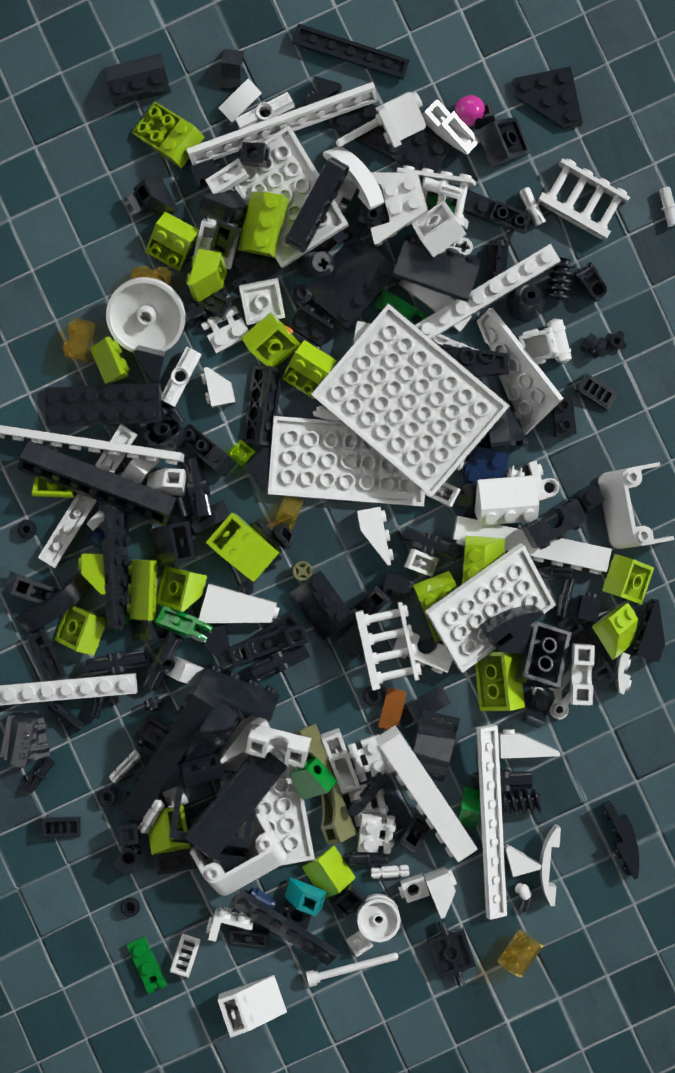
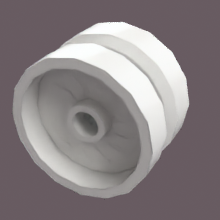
M378 893L366 897L365 902L358 907L357 923L359 930L370 941H388L396 935L400 928L401 919L398 906L389 896Z

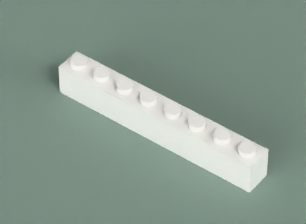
M461 516L456 517L452 539L456 540V544L464 546L466 535L505 538L504 554L521 543L525 546L529 555L533 556L532 560L544 562V559L552 560V565L562 567L563 563L571 564V569L582 571V567L590 569V573L601 575V571L607 572L612 551L610 548L563 538L550 541V546L540 550L539 548L531 547L521 529L498 524L480 526L478 520Z
M393 726L375 739L378 743L376 749L382 757L386 755L388 758L386 763L392 772L396 770L399 774L396 776L402 787L404 785L407 786L408 790H406V793L410 799L418 802L415 806L421 815L426 814L428 818L425 821L431 830L434 828L437 830L435 835L441 844L445 842L447 845L445 850L450 858L454 856L460 862L478 850L397 727Z

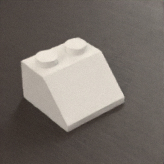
M444 200L412 222L419 238L433 257L443 253L447 247L460 241L466 235L463 227Z
M446 866L424 874L441 919L445 918L456 892L454 885H457L452 870L447 871Z

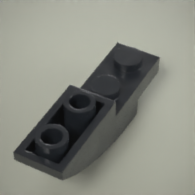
M467 189L463 208L466 214L502 228L525 234L532 215ZM453 198L450 205L456 207L457 199Z
M608 800L602 803L604 807L602 813L607 821L611 820L613 824L611 830L615 837H620L613 841L616 846L613 850L617 858H622L625 863L622 867L626 875H631L635 880L639 875V849L634 829L626 814L618 816L613 804Z

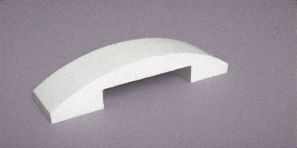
M339 146L323 152L322 155L327 160L333 157L350 167L347 176L360 190L358 197L369 210L385 203L384 196L375 178L354 154Z
M401 280L398 284L435 312L454 302L447 295L405 280ZM469 316L453 327L460 332L472 316Z
M554 824L547 834L540 855V864L542 865L539 870L541 885L545 897L551 906H555L556 885L549 882L551 847H559L561 828L557 824Z

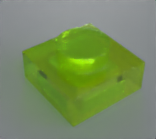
M240 439L230 449L228 455L243 466L254 455L255 451Z

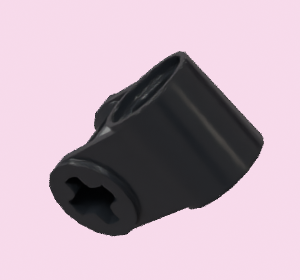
M591 262L587 263V266L580 271L573 272L576 281L591 300L599 301L605 296L607 286ZM595 286L600 287L602 294H594L592 288Z

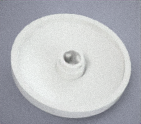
M140 277L126 281L114 291L106 309V321L111 335L122 347L130 352H133L138 345L166 351L179 340L185 326V309L179 295L169 285L154 278Z

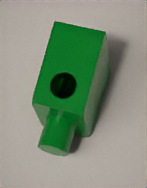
M318 758L306 760L304 768L295 766L290 772V777L303 800L326 794L337 783L336 778Z

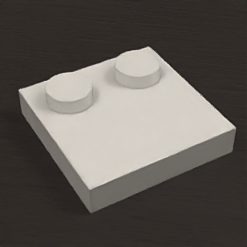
M278 278L239 285L247 325L260 322L270 312L278 319L285 318Z

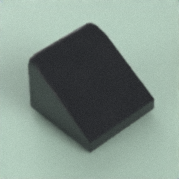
M490 102L484 103L485 110L482 119L477 118L474 122L477 130L495 121V115Z
M283 522L273 526L275 536L287 548H290L295 534Z

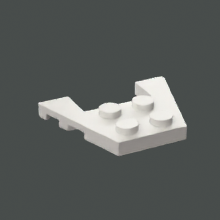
M371 172L379 187H382L390 219L389 223L371 228L376 247L428 212L418 173Z

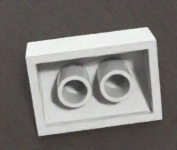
M535 475L477 481L475 514L480 526L530 522L538 518L539 498Z

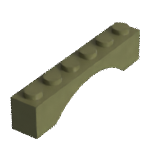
M317 725L304 726L291 732L292 734L311 738L306 760L318 758L335 777ZM336 783L328 793L321 795V829L327 845L341 843L356 835L338 783Z

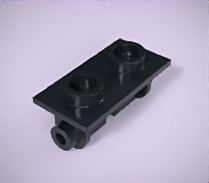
M504 240L489 241L486 280H491L507 270L509 242H504Z

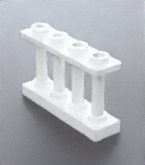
M562 158L558 164L559 167L563 168L550 192L542 193L537 203L605 241L611 232L607 229V224L619 203L626 204L630 197L625 190L621 188L615 189L610 186V182L606 179H598L593 176V172L586 168L582 170L571 159L566 158L565 160ZM571 173L580 179L567 202L561 203L556 200V195L568 174ZM587 182L596 187V190L585 210L578 213L573 210V205ZM605 192L612 196L613 200L601 221L596 223L591 220L590 215L601 195Z
M411 166L397 168V173H418L420 179H422V189L427 177L441 182L446 181L448 185L449 183L460 184L463 194L460 199H457L455 213L453 214L463 229L468 228L469 222L462 213L468 186H476L472 176L467 174H460V177L452 176L453 173L441 171V174H438L426 168L418 171L414 170L415 168ZM423 189V193H424V197H425V201H426V197H427V192H428V191ZM438 195L437 204L443 200L445 201L446 195L442 197Z
M397 602L399 609L377 614H364L363 610L355 612L372 690L380 689L379 684L385 680L413 674L416 681L419 680L418 675L422 674L420 664L415 663L414 656L417 655L416 646L411 644L410 636H413L411 624L407 625L405 617H409L406 605H402V602ZM401 617L403 628L373 635L372 633L368 634L367 626L370 623ZM405 636L406 648L379 654L376 652L372 653L371 645H374V642ZM409 655L411 667L385 673L376 671L375 664H379L380 661Z

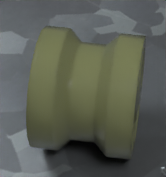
M305 561L295 564L293 568L295 578L300 581L308 580L312 575V566Z

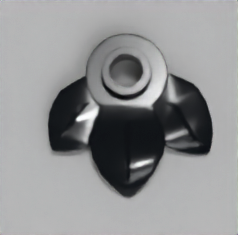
M468 483L463 486L464 492L460 493L453 503L456 507L465 509V518L476 516L477 484Z

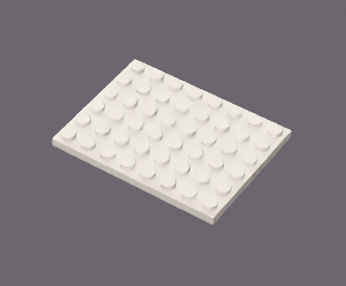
M389 304L311 394L431 497L434 496L510 407Z

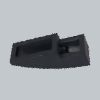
M535 605L520 606L489 618L480 624L479 627L485 637L495 644L507 634L514 638L543 616L544 612Z

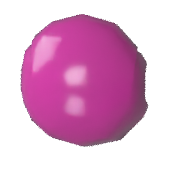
M468 95L457 101L455 113L466 126L474 125L477 118L482 119L485 105L480 98L475 95Z

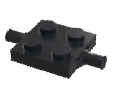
M244 252L233 261V264L239 270L240 277L231 283L237 289L239 285L245 282L249 284L278 278L288 269L287 267L282 268L276 258Z
M441 920L443 928L440 921H438L440 934L426 939L438 977L455 976L457 986H461L459 978L462 985H464L465 981L462 973L466 969L476 966L464 928L448 931L445 920Z

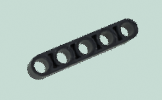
M333 157L327 160L289 230L285 244L302 253L307 250L347 177L350 168L347 164Z

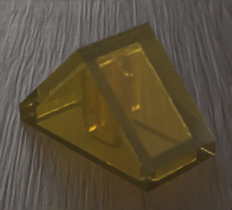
M284 496L273 526L283 522L292 531L304 500L294 496Z

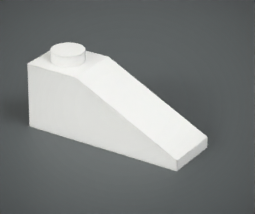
M503 729V733H498L500 758L560 756L558 750L519 732H515V729Z

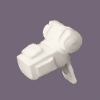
M552 319L547 323L548 328L541 331L538 329L528 330L519 336L520 343L537 365L546 363V359L555 358L558 363H567V361L572 359L571 349L569 348L565 332L566 328L562 319Z

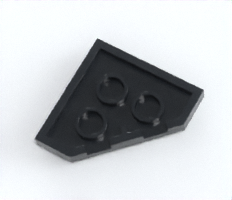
M571 66L513 79L517 100L527 104L543 117L556 123L560 128L567 129L583 124Z

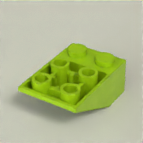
M157 102L152 104L132 132V134L181 169L190 158L187 148L200 144L205 138L193 124Z
M231 513L206 542L221 557L253 582L256 581L279 554L271 544L235 513Z
M450 571L413 585L435 643L442 640L425 611L457 589Z

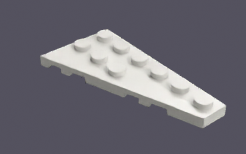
M492 307L477 320L485 343L489 344L491 351L507 353L509 374L499 375L508 399L513 403L516 411L514 412L516 419L519 418L522 431L526 435L564 398Z

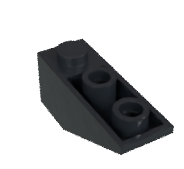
M189 423L184 429L183 443L226 478L237 462L192 424Z
M652 598V601L647 603L645 609L647 615L645 620H642L640 623L639 631L641 632L639 638L635 639L632 649H634L633 654L659 662L665 647V638L659 600Z

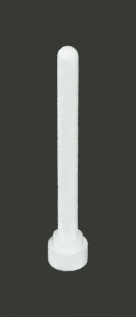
M416 92L412 93L418 107H422L423 104L419 95ZM376 118L337 139V146L341 147L379 126Z
M390 953L319 973L318 971L310 970L306 972L309 987L317 986L320 980L397 960L399 956L397 953Z

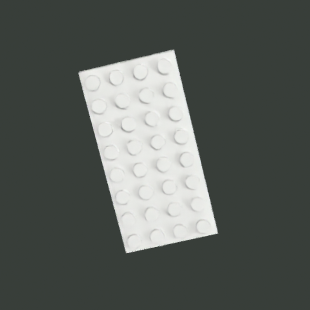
M274 416L268 494L424 507L425 491L343 421Z

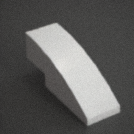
M438 99L422 113L423 119L429 128L447 143L465 154H468L480 141L455 112L450 114Z
M337 728L321 734L342 794L361 788L340 729Z

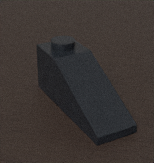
M10 571L4 586V590L8 593L39 604L60 590L13 571Z

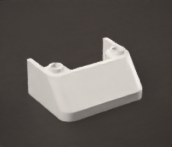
M660 462L606 472L599 477V491L605 499L602 502L607 533L609 543L613 548L625 549L674 540V536L654 538L653 532L649 527L635 526L628 489L636 487L641 483L642 469L658 467Z
M261 808L257 810L256 816L265 832L259 835L255 842L259 854L225 873L218 863L206 864L199 849L195 846H192L190 850L205 880L222 896L233 893L285 862L286 852Z

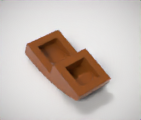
M390 687L387 688L378 728L389 730L396 726L398 729L407 692Z

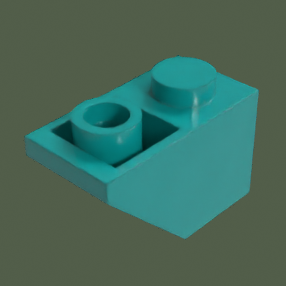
M290 878L285 897L297 910L316 917L322 909L327 891Z

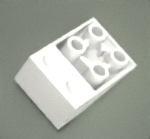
M274 975L220 993L218 996V1003L230 1038L248 1032L287 1013Z

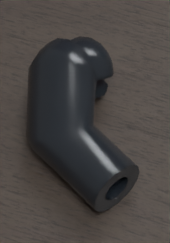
M162 405V415H165V417L175 415L179 418L181 424L185 422L176 406Z

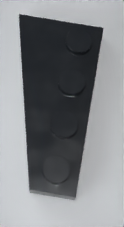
M437 344L475 377L509 374L507 353L474 350L469 347L461 348L449 344Z

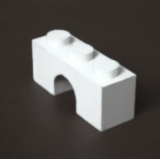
M413 633V636H410L411 644H415L417 655L414 656L415 663H419L423 667L425 664L432 666L431 670L442 674L443 671L448 673L453 659L445 645L437 642L431 653H421L417 647L420 635ZM405 636L397 637L392 648L393 650L407 647Z
M572 644L570 703L572 705L593 704L591 673L592 666H594L595 646L592 644Z
M253 724L248 737L246 753L265 758L268 752L278 751L285 755L284 763L304 768L311 738Z

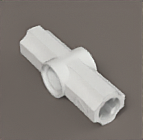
M286 92L268 102L260 103L257 108L235 118L239 129H243L285 114L295 109L290 95ZM262 110H269L270 115L262 117L260 112Z
M186 346L161 395L162 401L174 407L176 406L202 354ZM179 372L186 374V378L182 382L176 381V374Z

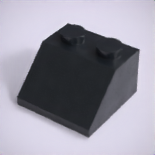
M516 117L492 121L476 131L491 167L507 164L531 153Z

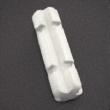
M134 750L129 755V758L127 757L116 768V771H113L109 776L110 780L115 784L118 783L122 778L121 776H124L135 765L134 763L141 759L140 753Z
M161 800L153 802L143 818L144 822H141L138 826L142 834H147L150 831L151 826H153L160 812L165 807Z
M400 865V867L386 866L382 867V869H379V867L371 868L372 879H379L380 877L392 878L398 877V875H401V877L409 876L408 865Z

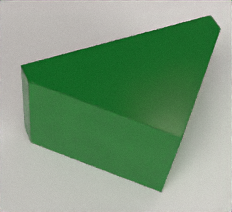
M463 786L457 818L463 826L476 828L481 814L480 790H473L471 787Z

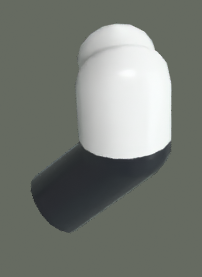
M518 883L515 886V892L519 893L522 898L518 909L528 912L533 895L526 884Z

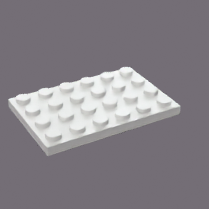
M289 125L262 142L270 147L268 168L243 165L249 178L234 186L247 205L251 192L257 191L281 194L289 199L276 259L282 268L349 226L336 202L333 201L304 253L285 244L289 230L319 177L317 170ZM257 151L250 153V159L256 156Z
M520 543L425 612L457 668L463 673L496 649L483 634L479 627L480 624L512 608L535 605L545 614L556 604L528 551Z
M270 751L272 755L284 763L285 755L283 753ZM240 753L231 762L221 763L223 773L226 770L235 772L249 754ZM286 763L284 764L288 766L254 811L249 852H247L250 859L259 854L255 842L257 837L265 832L256 816L257 810L260 808L286 852V859L282 865L315 859L305 803L290 777V772L295 766ZM220 781L221 787L226 783V781ZM247 820L233 838L244 839Z

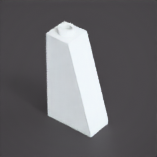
M208 584L199 620L205 623H271L273 618L277 619L280 608L276 607V602Z

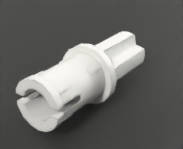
M427 177L423 184L424 190L435 192L441 197L446 195L460 199L463 194L462 188L448 185L446 181L441 182Z
M529 187L522 189L519 194L526 206L525 211L532 215L531 219L534 227L546 222L538 206L540 204L536 202Z
M664 187L659 190L663 205L661 209L665 213L667 226L672 227L675 226V203L671 188Z

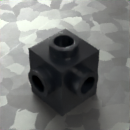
M361 202L358 225L365 226L366 230L371 231L372 227L385 224L387 219V212H384L385 206H378L369 210Z

